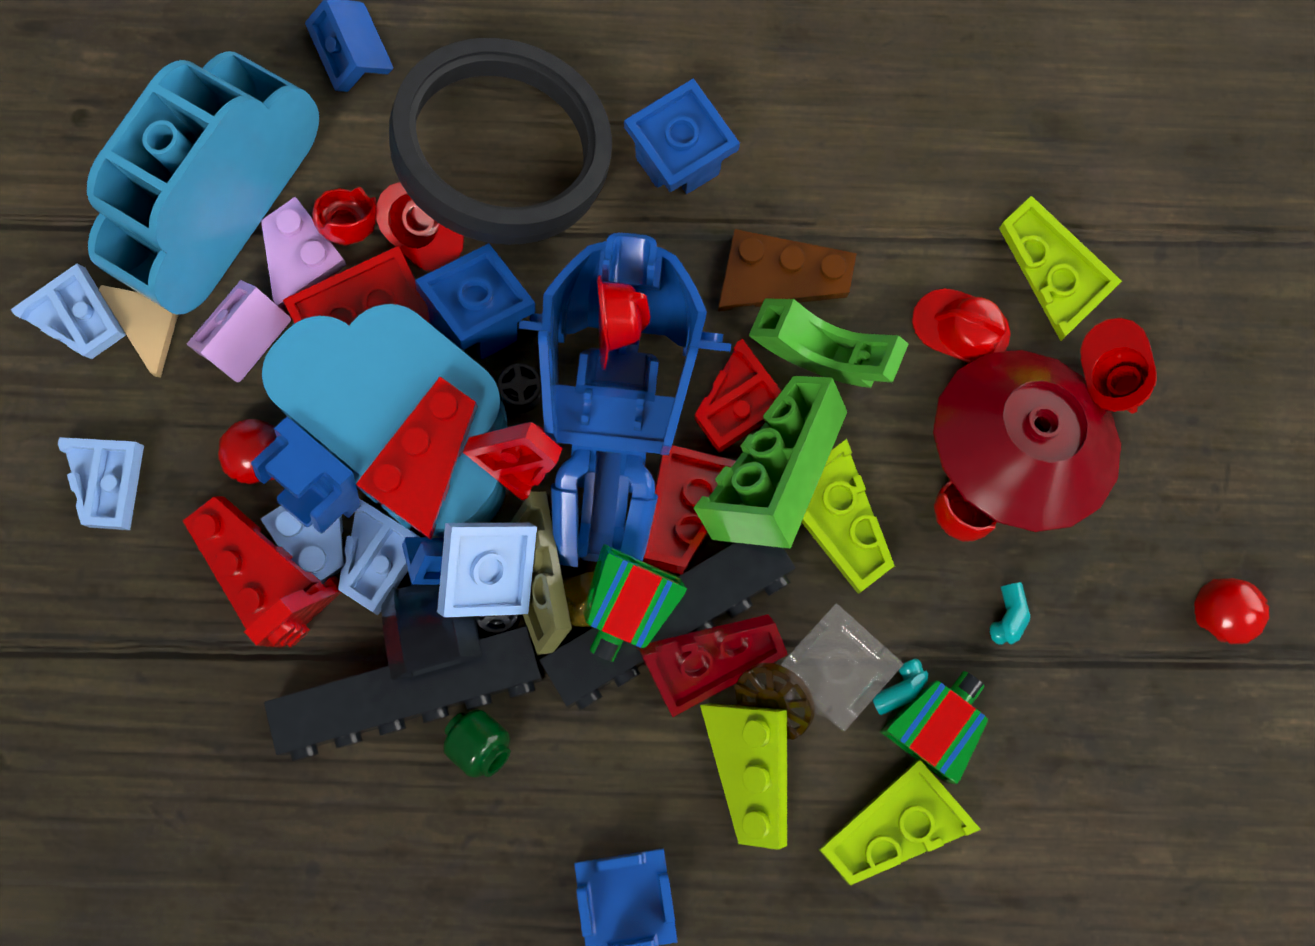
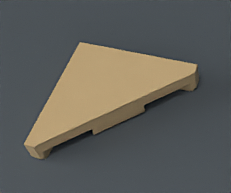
M101 285L99 292L145 366L153 376L161 378L178 314L167 311L138 292Z

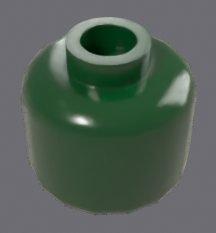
M474 710L466 715L459 713L449 721L445 728L447 736L444 741L443 751L469 777H480L482 775L490 777L504 766L510 756L511 750L508 748L510 736L508 732L485 711Z

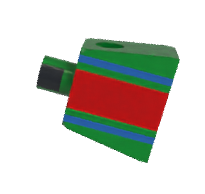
M603 544L583 611L586 623L599 629L589 649L590 652L604 660L614 662L624 641L640 648H646L684 596L687 588L682 580Z
M962 671L950 689L938 680L929 682L911 703L906 704L883 726L880 733L914 759L921 760L931 772L947 784H957L988 721L984 714L972 706L985 686L980 680L966 671Z

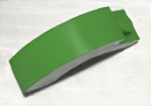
M765 298L749 333V336L760 345L794 365L823 377H832L833 380L868 388L872 387L874 381H894L908 347V343L899 335L862 334L831 325L812 314L795 299Z

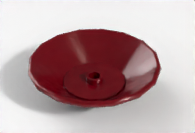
M1024 350L987 353L957 370L938 398L933 435L942 469L965 501L997 523L1032 532L1072 527L1102 507L1118 480L1121 442L1112 413L1095 404L1087 390L1085 378L1058 359ZM1034 423L1040 424L1044 432L1040 431Z

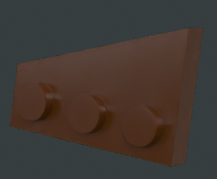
M735 229L718 312L733 310V307L755 305V308L761 307L765 298L795 299L798 303L847 298L850 292L857 253Z

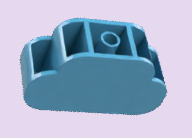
M236 52L220 53L208 61L203 68L186 60H179L166 65L150 81L100 151L90 169L87 180V196L92 207L99 212L88 239V253L91 261L107 274L173 314H185L197 308L214 290L311 149L319 126V111L316 103L303 89Z
M384 304L372 307L360 314L350 325L329 316H313L300 320L286 330L273 344L263 363L262 380L270 399L287 417L350 469L354 474L355 484L439 377H442L477 403L478 407L465 445L469 437L507 428V414L493 377L420 315L404 306ZM463 450L454 468L449 483L450 488L440 508L432 538H444L445 523H489L503 504L506 487L466 456ZM356 485V487L360 491H362L368 498H370L373 502H378L376 499L371 497L369 494H367L365 491H363ZM382 505L399 524L409 530L412 526Z

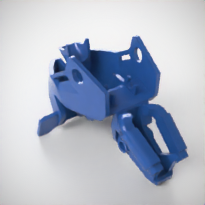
M613 233L609 235L607 242L604 241L587 246L558 274L543 294V313H533L530 315L529 321H519L520 329L538 331L544 433L556 443L572 444L571 458L561 465L556 474L555 483L551 485L552 529L560 565L578 567L580 557L585 561L597 562L603 544L641 561L644 560L643 557L646 552L658 495L655 494L654 479L645 467L646 453L669 455L698 349L729 352L731 350V343L723 342L724 334L702 332L707 311L695 284L676 255L661 247H657L656 240L647 235ZM598 275H601L603 282L629 284L633 286L636 292L647 296L650 322L641 333L665 335L678 346L683 347L685 361L675 397L655 395L659 361L653 354L638 352L640 340L609 351L606 369L601 368L599 348H590L581 352L576 386L559 384L558 343H564L567 334H574L587 327L599 328ZM578 487L584 488L580 531L578 519ZM629 493H632V498L626 521L628 495Z

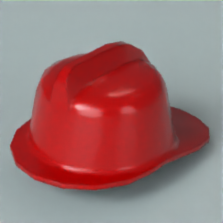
M400 182L389 185L380 194L376 204V221L379 229L389 242L396 247L400 246L403 254L415 265L426 271H434L460 257L464 245V236L451 231L428 216L410 198Z
M598 275L597 283L600 304L599 356L601 368L606 369L609 351L640 340L641 332L650 322V310L647 296L636 292L632 285L606 283L602 281L601 275Z
M944 288L929 292L919 300L914 308L912 323L915 334L923 344L935 351L971 363L987 353L1004 352L1009 345L1010 328L1008 320L999 307L989 299Z
M1124 318L1106 319L1095 325L1086 334L1081 346V363L1087 390L1092 401L1105 410L1114 412L1127 410L1130 413H1136L1138 407L1150 398L1157 382V370L1150 342L1143 328L1134 321Z

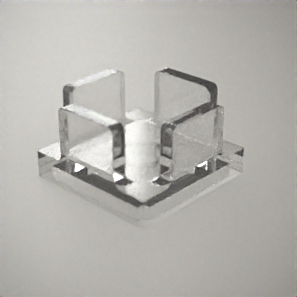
M836 603L812 627L780 665L794 672L807 685L814 699L815 713L820 717H827L843 732L904 663ZM792 687L790 690L801 699L795 688Z

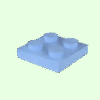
M445 523L437 612L443 617L528 614L537 526L531 523Z

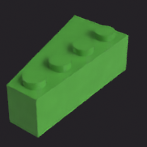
M793 376L764 414L765 424L753 435L749 434L740 447L743 453L731 468L725 466L715 480L718 486L709 498L702 496L694 506V510L712 540L791 549L847 414L846 407L832 377Z

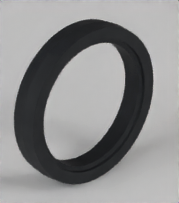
M500 38L467 39L454 42L431 52L421 59L404 78L398 89L389 120L391 159L398 179L407 194L420 209L439 224L451 231L478 241L506 245L526 244L541 241L565 231L580 220L590 209L605 183L610 165L612 150L610 124L605 109L592 87L578 72L561 59L538 47L514 40ZM478 76H498L524 82L551 97L573 121L583 148L582 171L572 185L553 199L536 205L501 207L476 201L453 189L430 167L417 139L416 121L418 115L435 93L447 85L462 79Z

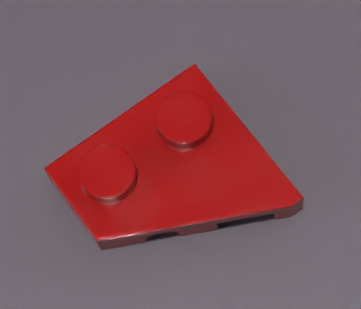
M743 339L736 343L733 348V354L723 371L719 372L713 382V388L709 395L704 398L695 413V421L718 453L765 423L764 414L782 392Z
M528 422L469 437L463 453L518 498L525 500L529 497L532 487L534 485L538 486L544 479L545 474L550 472L557 464L563 448L546 435L543 428Z

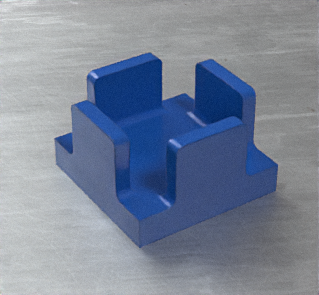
M694 78L624 120V128L635 143V157L657 188L665 185L669 192L682 186V189L688 194L713 179L720 173L721 162L737 152L740 147V142Z
M489 243L415 280L416 290L428 306L430 324L461 350L476 344V350L481 359L516 342L517 323L535 313L534 300Z
M286 417L274 428L276 439L251 462L256 478L265 484L271 478H274L285 488L277 496L278 504L305 527H310L313 524L314 528L321 534L342 514L349 518L361 507L353 472L289 417Z
M664 848L574 863L577 880V900L585 946H659L678 942Z

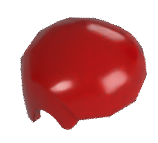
M357 187L351 191L342 188L325 191L314 202L313 223L318 232L331 242L344 246L361 242L373 232L376 225V197L370 199L362 187Z
M246 419L232 424L219 441L218 460L223 472L241 483L254 484L260 482L256 478L251 462L276 439L275 426L258 419Z
M951 480L938 492L934 503L936 521L947 535L962 542L976 541L987 536L996 528L997 522L965 501Z
M1213 579L1200 589L1194 602L1198 625L1208 630L1217 638V641L1227 642L1228 644H1248L1262 634L1269 620V606L1266 597L1255 585L1241 579Z

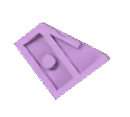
M296 197L261 220L273 301L282 310L286 308L283 299L326 280L346 266L344 259L331 242L318 232L313 219Z

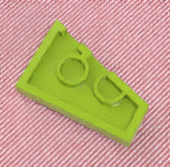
M1032 196L1014 211L999 228L1060 341L1122 282Z
M846 439L831 450L802 524L859 594L895 565L877 517L873 515L865 493V485L861 475H858L851 456L852 451Z
M713 703L700 705L738 844L776 850L786 847L787 710Z
M916 760L818 849L847 884L853 885L900 865L901 862L935 850L950 841L964 835H970L981 829L921 760Z

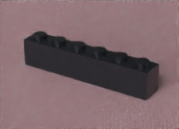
M735 542L678 577L682 580L687 590L651 642L713 628L715 625L712 621L728 613L731 619L737 617L754 606L750 598L764 590L769 597L789 585L791 582L787 576L795 570L794 564L784 548ZM592 628L553 653L540 659V662L567 708L569 709L576 704L581 711L603 697L599 691L603 687L615 681L619 688L641 674L637 667L645 662L637 646L624 641L614 662L604 660L589 650L599 630Z
M527 626L480 639L482 657L395 682H392L389 666L265 701L264 706L276 755H291L292 762L318 755L317 747L335 742L336 749L351 746L363 741L362 733L378 729L380 736L406 729L405 721L422 716L423 723H429L449 717L448 708L465 704L467 711L492 704L491 696L506 691L509 692L510 698L536 691L534 683L543 681V677Z

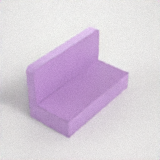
M240 280L188 341L187 345L196 353L212 362L232 380L240 382L290 323L291 318L257 287Z

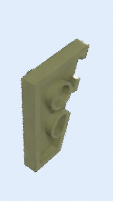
M546 491L530 492L529 497L525 499L510 523H531L537 526L528 614H523L537 654H548L556 650L572 627L556 542L553 536Z

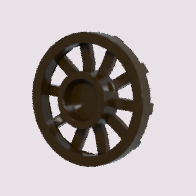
M768 662L757 663L745 670L735 684L736 706L787 710V717L800 724V726L793 728L787 720V739L794 740L808 729L814 719L815 704L809 688L799 676L786 667ZM765 673L767 683L763 685L756 674ZM774 675L784 679L787 683L783 684L775 681ZM748 679L759 692L754 691L746 686V682ZM792 687L795 688L801 699L794 698L790 690ZM746 696L756 699V701L748 702ZM804 707V717L793 712L791 709Z

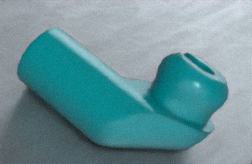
M1022 582L1001 587L1006 613L1002 621L993 622L990 625V635L996 644L1016 643L1020 640L1030 622V612Z
M915 658L899 666V673L904 680L871 696L875 708L880 715L911 703L928 681L927 670L923 671L920 660Z

